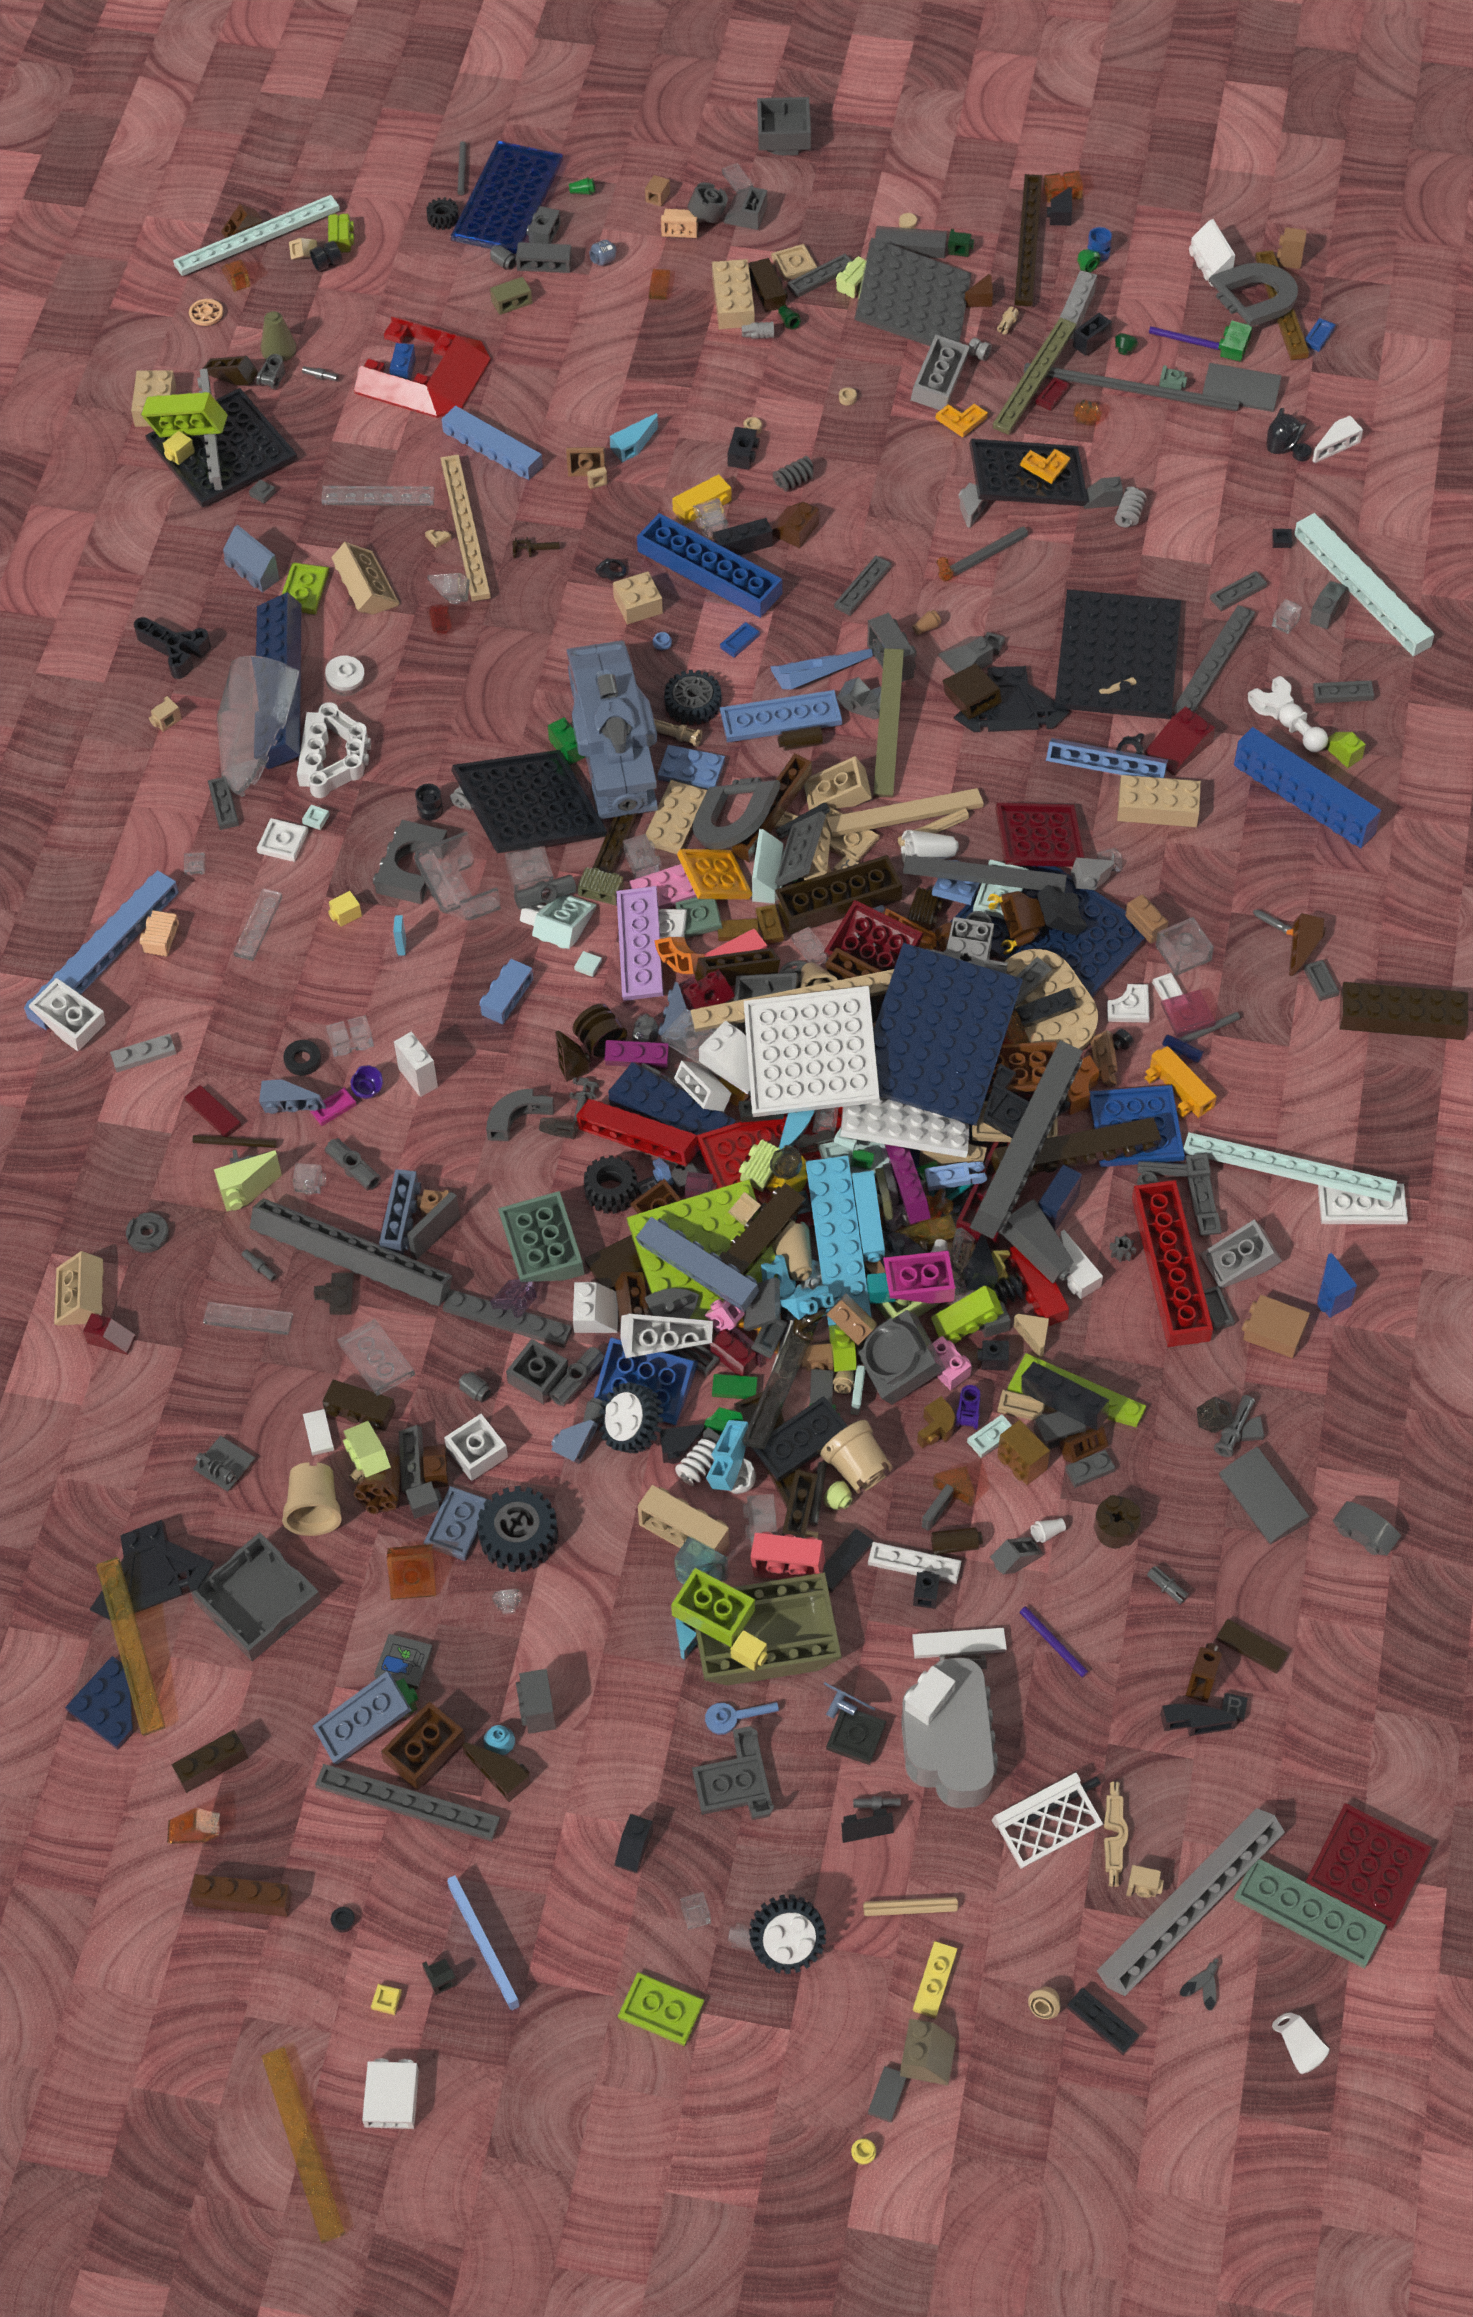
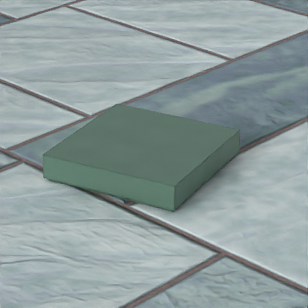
M695 897L676 902L677 909L687 910L688 913L685 938L723 928L716 899H698Z

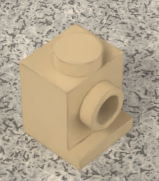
M167 696L164 698L163 703L151 710L152 716L149 717L154 727L158 726L163 732L182 720L179 707Z
M1132 1865L1126 1895L1131 1896L1132 1892L1140 1897L1150 1898L1151 1896L1156 1897V1894H1161L1164 1880H1160L1161 1871Z

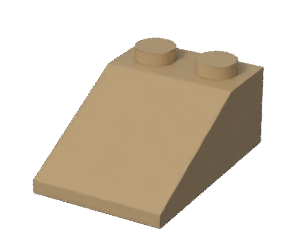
M856 756L810 776L804 784L809 810L822 803H826L829 808L837 809L853 807L872 799L866 769Z

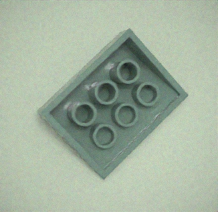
M560 1191L498 1208L520 1282L564 1281L585 1275L583 1262Z

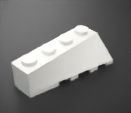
M638 1314L623 1315L621 1317L620 1339L625 1357L630 1358L712 1343L713 1321Z

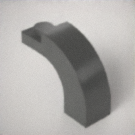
M522 1089L507 1094L493 1106L489 1113L486 1127L487 1139L491 1141H509L511 1125L517 1118L523 1115H554L553 1097L546 1095L534 1096L533 1089Z

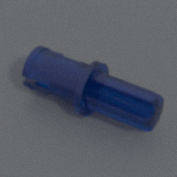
M1169 1034L1162 1041L1163 1046H1168L1171 1050L1179 1053V1056L1183 1055L1196 1063L1200 1061L1204 1052L1187 1044L1188 1041L1183 1042Z

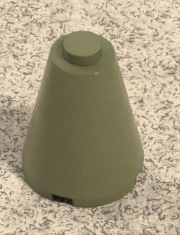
M272 311L264 317L260 350L266 360L270 355L278 354L284 362L295 355L296 342L282 315L279 312Z

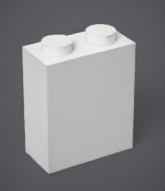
M412 1031L395 1040L394 1046L398 1068L417 1094L422 1097L438 1088L434 1060Z
M382 2058L375 2059L374 2062H368L362 2119L365 2127L414 2129L419 2076L417 2063H413L409 2059L389 2062V2060Z

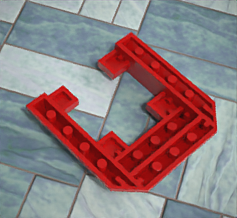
M391 316V323L384 332V339L401 343L405 336L429 342L435 344L433 353L441 355L443 358L431 377L417 373L413 381L383 373L385 363L368 358L364 366H359L354 394L435 418L445 416L455 406L462 409L491 361L482 341L405 318Z

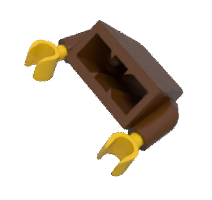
M1020 891L1002 894L1001 897L996 894L989 895L987 901H995V903H990L988 908L994 910L1000 903L1010 939L1014 938V941L1005 940L1002 942L1000 947L1004 945L1010 947L1003 954H1010L1013 947H1021L1030 943L1040 934V929L1045 926V921L1037 899L1029 898Z

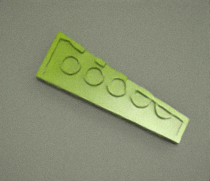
M1025 1353L1007 1388V1391L1026 1395L1022 1393L1021 1376L1034 1361L1109 1399V1416L1107 1420L1137 1428L1146 1410V1406L1027 1353Z

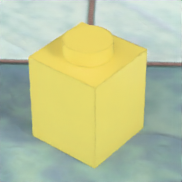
M177 431L163 443L166 458L178 465L194 453L192 439L180 431Z
M350 891L329 901L330 910L328 913L333 921L338 922L340 927L362 916L360 904Z
M744 1630L731 1647V1658L753 1671L756 1670L758 1665L762 1666L768 1657L767 1644Z

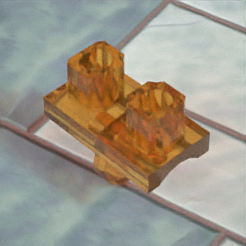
M940 1188L933 1197L930 1195L925 1196L931 1218L920 1221L918 1226L924 1228L929 1224L937 1228L940 1225L937 1222L941 1220V1214L938 1212L941 1211L948 1215L953 1210V1202L945 1197V1190Z

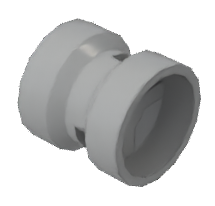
M974 337L969 343L968 355L978 356V359L985 361L991 352L992 345L987 342L982 343L980 339Z

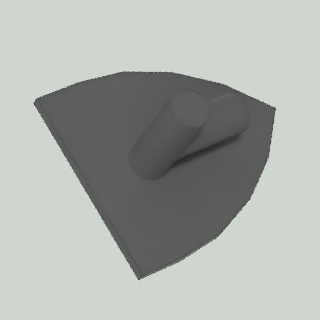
M671 1288L654 1292L644 1298L653 1316L689 1319L696 1307L699 1294L689 1290Z

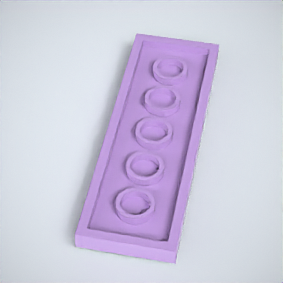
M657 887L616 891L623 1001L664 996L662 960L654 940L660 939Z

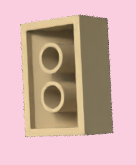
M81 1251L56 1268L54 1325L86 1324L91 1313L101 1315L103 1310L102 1276L104 1273L102 1258Z

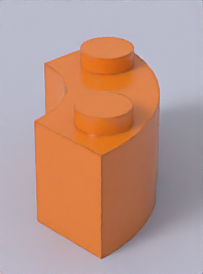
M667 937L654 940L661 960L667 963L675 972L695 974L698 958L705 957L704 954L693 952L686 944L685 937Z
M1090 1055L1082 1059L1083 1062L1067 1092L1066 1101L1070 1102V1108L1067 1110L1069 1115L1089 1108V1091L1098 1084L1099 1069Z

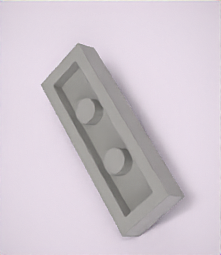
M166 1034L112 1051L110 1054L116 1072H121L175 1055L176 1050L170 1034Z

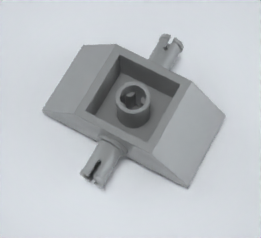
M953 917L947 950L941 952L926 949L1005 974L1008 967V962L994 961L989 958L994 924Z

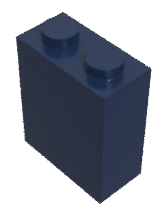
M1065 1165L1061 1167L1038 1202L1039 1207L1055 1232L1079 1197L1082 1179L1081 1173Z

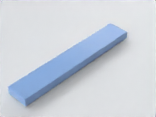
M456 1876L448 1878L449 1889L510 2010L520 2007L518 1998Z

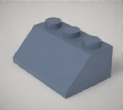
M236 525L223 549L224 562L229 568L232 567L236 570L241 578L247 579L252 587L258 588L263 593L280 580L275 555L239 525Z

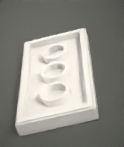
M1397 1184L1392 1202L1318 1185L1321 1224H1407L1408 1222L1404 1184Z

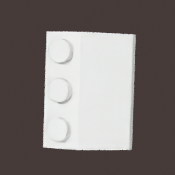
M1213 219L1209 220L1192 237L1191 246H1189L1190 255L1194 257L1197 267L1202 270L1204 278L1208 282L1212 275L1233 268L1235 260L1233 250Z

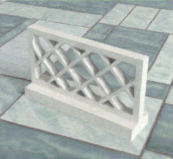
M1077 1773L1066 1777L993 1817V1824L999 1829L1020 1869L1103 1825L1081 1786V1780ZM1076 1790L1082 1798L1080 1807L1067 1803L1069 1794ZM1050 1804L1062 1805L1060 1818L1046 1814ZM1045 1807L1044 1813L1038 1811V1810H1040V1809H1042V1808ZM1066 1807L1079 1811L1076 1823L1063 1819ZM1081 1813L1090 1814L1095 1823L1089 1827L1079 1824ZM1036 1814L1042 1816L1039 1828L1026 1825L1029 1815ZM1025 1818L1023 1823L1018 1822ZM1045 1818L1058 1821L1055 1833L1042 1830ZM1061 1823L1074 1826L1072 1836L1067 1838L1058 1835ZM1012 1824L1022 1827L1019 1839L1009 1837L1005 1828ZM1077 1828L1083 1829V1830L1079 1831L1078 1833H1076ZM1025 1829L1038 1832L1035 1845L1022 1841ZM1041 1834L1054 1837L1050 1848L1038 1846ZM1057 1839L1063 1840L1056 1844ZM1020 1845L1034 1848L1031 1858L1025 1861L1022 1860L1018 1853Z

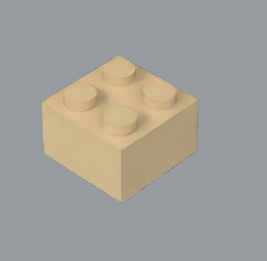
M649 572L613 582L614 599L627 624L663 614L662 597Z

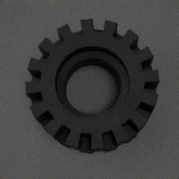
M439 197L437 201L433 199L432 203L429 202L426 207L427 221L429 225L431 224L432 228L436 227L437 230L439 228L445 230V227H447V229H451L450 226L454 227L455 223H458V206L455 201L452 202V199L449 198L447 200L446 197H443V200H441Z

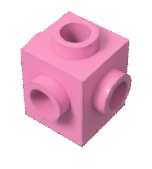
M721 1299L714 1301L710 1305L711 1309L705 1314L709 1321H713V1328L716 1332L724 1329L726 1331L733 1329L737 1322L745 1315L743 1311L726 1300L722 1301Z

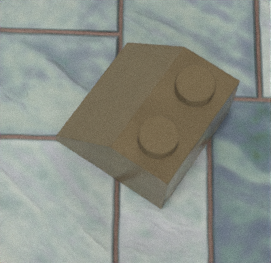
M909 2018L900 2076L948 2086L956 2038L934 2023Z

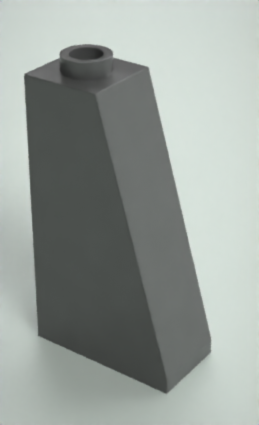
M1032 1199L1009 1216L1001 1234L1054 1284L1059 1279L1063 1281L1070 1275V1268L1074 1261L1037 1202Z

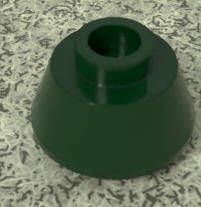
M1119 333L1115 336V348L1118 349L1117 352L1119 354L1128 356V353H1133L1139 345L1138 339L1131 335Z

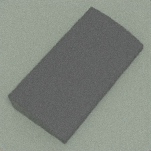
M877 226L875 239L924 257L944 259L947 231Z
M1209 363L1202 394L1238 400L1239 406L1274 412L1282 375Z
M1258 1447L1245 1453L1219 1473L1220 1478L1270 1545L1307 1524L1309 1515Z

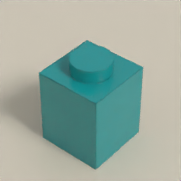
M886 1273L867 1275V1290L870 1304L896 1301V1299L889 1297Z

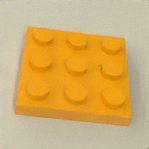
M680 849L677 856L698 899H750L752 896V892L731 850Z

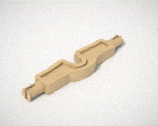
M1110 1782V1795L1106 1798L1104 1822L1106 1830L1116 1831L1119 1834L1117 1837L1104 1839L1105 1871L1109 1872V1886L1113 1887V1878L1114 1887L1119 1886V1873L1123 1869V1849L1128 1839V1827L1123 1819V1797L1119 1796V1782L1115 1784V1791L1114 1782Z

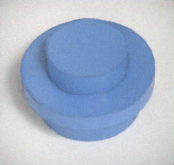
M659 632L653 638V646L658 650H667L672 645L671 637L665 632Z

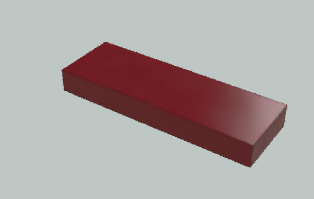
M201 1085L184 1097L185 1101L223 1137H228L241 1127V1122Z

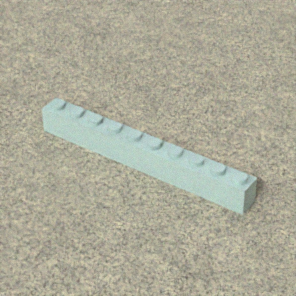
M1313 513L1296 523L1294 535L1344 586L1348 587L1349 592L1413 657L1432 646L1433 631L1421 621L1419 616L1409 609L1406 603H1403L1397 597L1394 591L1385 585L1382 579L1373 573L1372 569L1325 524L1323 519Z

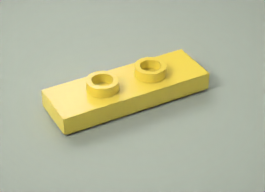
M934 1941L913 2007L914 2012L936 2019L957 1948Z

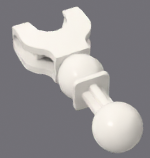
M1278 676L1272 679V693H1264L1258 688L1248 692V702L1258 714L1273 716L1276 720L1279 719L1282 725L1289 728L1290 733L1298 730L1303 735V744L1306 749L1312 752H1319L1326 747L1328 743L1326 731L1320 727H1311L1306 722L1307 713L1303 712L1300 706L1293 703L1294 699L1290 696L1291 685L1283 677Z

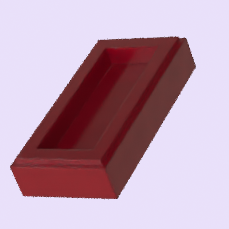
M1054 377L1037 397L1035 404L1052 411L1068 392L1070 384Z

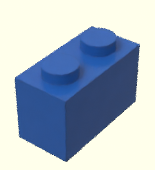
M396 343L389 369L390 375L411 381L416 362L414 344Z

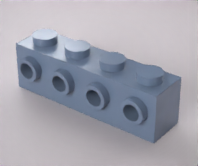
M395 1169L379 1242L380 1246L404 1255V1251L409 1248L407 1234L413 1229L412 1213L417 1211V1200L415 1199L416 1195H420L421 1182H418L416 1171Z

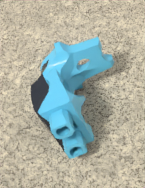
M776 1255L774 1262L771 1264H761L763 1281L774 1278L775 1274L780 1279V1313L784 1319L794 1321L797 1318L802 1320L804 1317L808 1318L820 1310L834 1306L833 1295L829 1293L827 1285L817 1286L814 1290L809 1287L803 1289L801 1284L795 1288L796 1282L789 1278L785 1258L782 1255Z

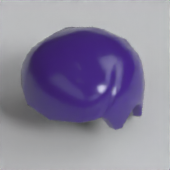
M370 1065L359 1067L351 1078V1090L357 1097L363 1099L374 1098L382 1088L383 1079L381 1072Z

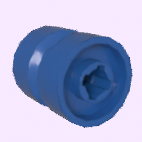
M1096 227L1089 232L1087 249L1098 252L1100 254V262L1107 260L1110 256L1112 239L1110 230Z

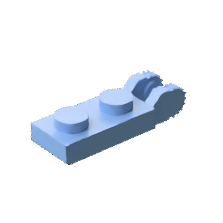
M963 1162L926 1168L925 1177L928 1191L970 1185L971 1183H984L987 1181V1175L985 1173H976L985 1168L984 1163Z

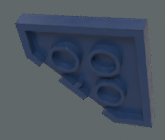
M111 1656L65 1707L71 1715L117 1750L133 1734L131 1672L129 1668Z

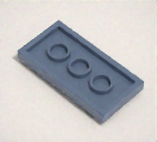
M386 1671L314 1724L313 1728L332 1762L338 1765L412 1710L392 1675Z

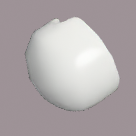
M745 1458L742 1461L733 1489L730 1491L734 1494L749 1491L756 1481L754 1467Z

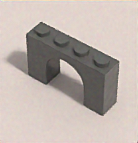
M401 820L399 827L396 826L392 842L388 843L386 856L381 859L380 870L373 877L376 893L422 904L428 891L427 877L405 872L397 864L404 856L417 852L442 858L448 845L447 830Z

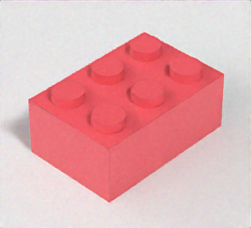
M770 1532L755 1533L750 1557L754 1577L781 1580L823 1573L825 1555L822 1540L814 1537H807L806 1539L797 1538L790 1534L780 1536Z

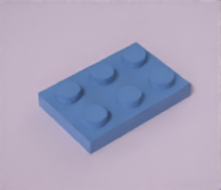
M668 745L658 772V780L667 782L673 780L708 790L709 787L717 786L725 762V756Z
M938 878L933 887L932 895L971 905L981 883Z

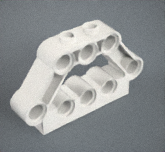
M324 703L320 706L318 713L307 712L297 777L299 786L310 787L312 796L316 798H323L330 791L352 780L360 779L364 774L365 765L369 764L367 750L371 749V738H368L366 726L361 722L354 721L341 712L334 703ZM327 729H331L347 741V756L324 769L322 761L326 758L325 745L329 741Z

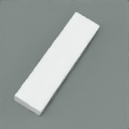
M873 1542L868 1565L916 1576L917 1572L931 1571L940 1575V1581L957 1584L961 1560Z
M1004 1628L912 1635L915 1659L1006 1652Z

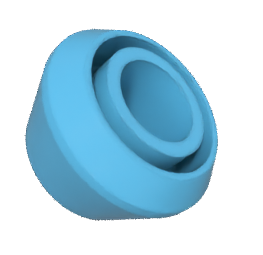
M501 1725L493 1726L484 1735V1747L486 1750L506 1755L515 1745L514 1733L508 1727Z

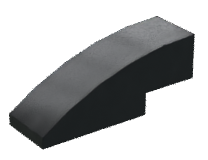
M1194 1704L1162 1705L1160 1713L1164 1731L1187 1728L1189 1736L1235 1729L1237 1717L1233 1714L1212 1707Z

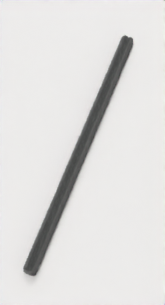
M1031 363L1025 364L1024 373L1027 371ZM1054 367L1050 369L1046 376L1048 378L1056 377L1070 382L1237 411L1239 408L1238 400Z

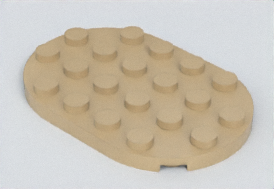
M1042 949L1024 950L1009 957L1005 961L1008 962L1006 970L1008 975L1016 977L1037 956L1051 967L1053 972L1017 1007L1066 988H1070L1077 1003V1008L1021 1030H1019L1012 1014L1009 1024L1023 1043L1056 1041L1057 1045L1061 1040L1083 1050L1095 1035L1098 1024V1011L1093 998L1070 965L1059 955Z

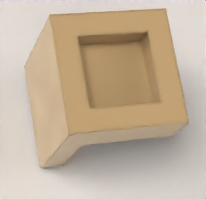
M306 238L290 241L291 260H299L305 257L311 258L310 250L317 247V241Z
M744 1192L728 1213L745 1226L761 1205Z

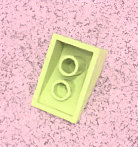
M275 1150L214 1169L226 1211L238 1210L248 1205L282 1176Z

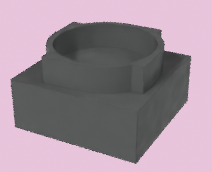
M809 97L757 98L759 151L767 150L776 155L786 156L798 155L800 150L811 149Z
M797 973L736 976L734 1001L801 988ZM733 1024L734 1027L746 1035L745 1024Z
M905 1310L893 1319L890 1318L874 1329L859 1345L855 1344V1349L881 1399L891 1405L946 1369L919 1318L909 1310Z

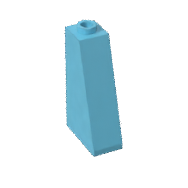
M874 1171L852 1173L863 1261L878 1262L885 1258V1249Z

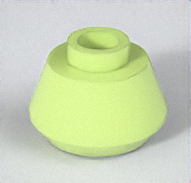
M836 1481L830 1486L823 1498L826 1507L836 1510L849 1507L852 1502V1493L844 1481Z

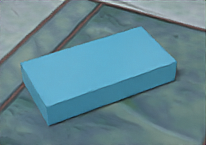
M395 915L393 933L398 955H405L406 933L403 915Z

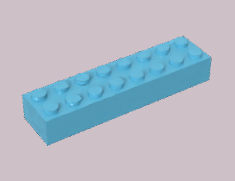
M848 1156L805 1161L823 1286H828L829 1293L833 1295L834 1304L847 1293L871 1317ZM827 1315L828 1327H829V1326H835V1325H837V1324Z

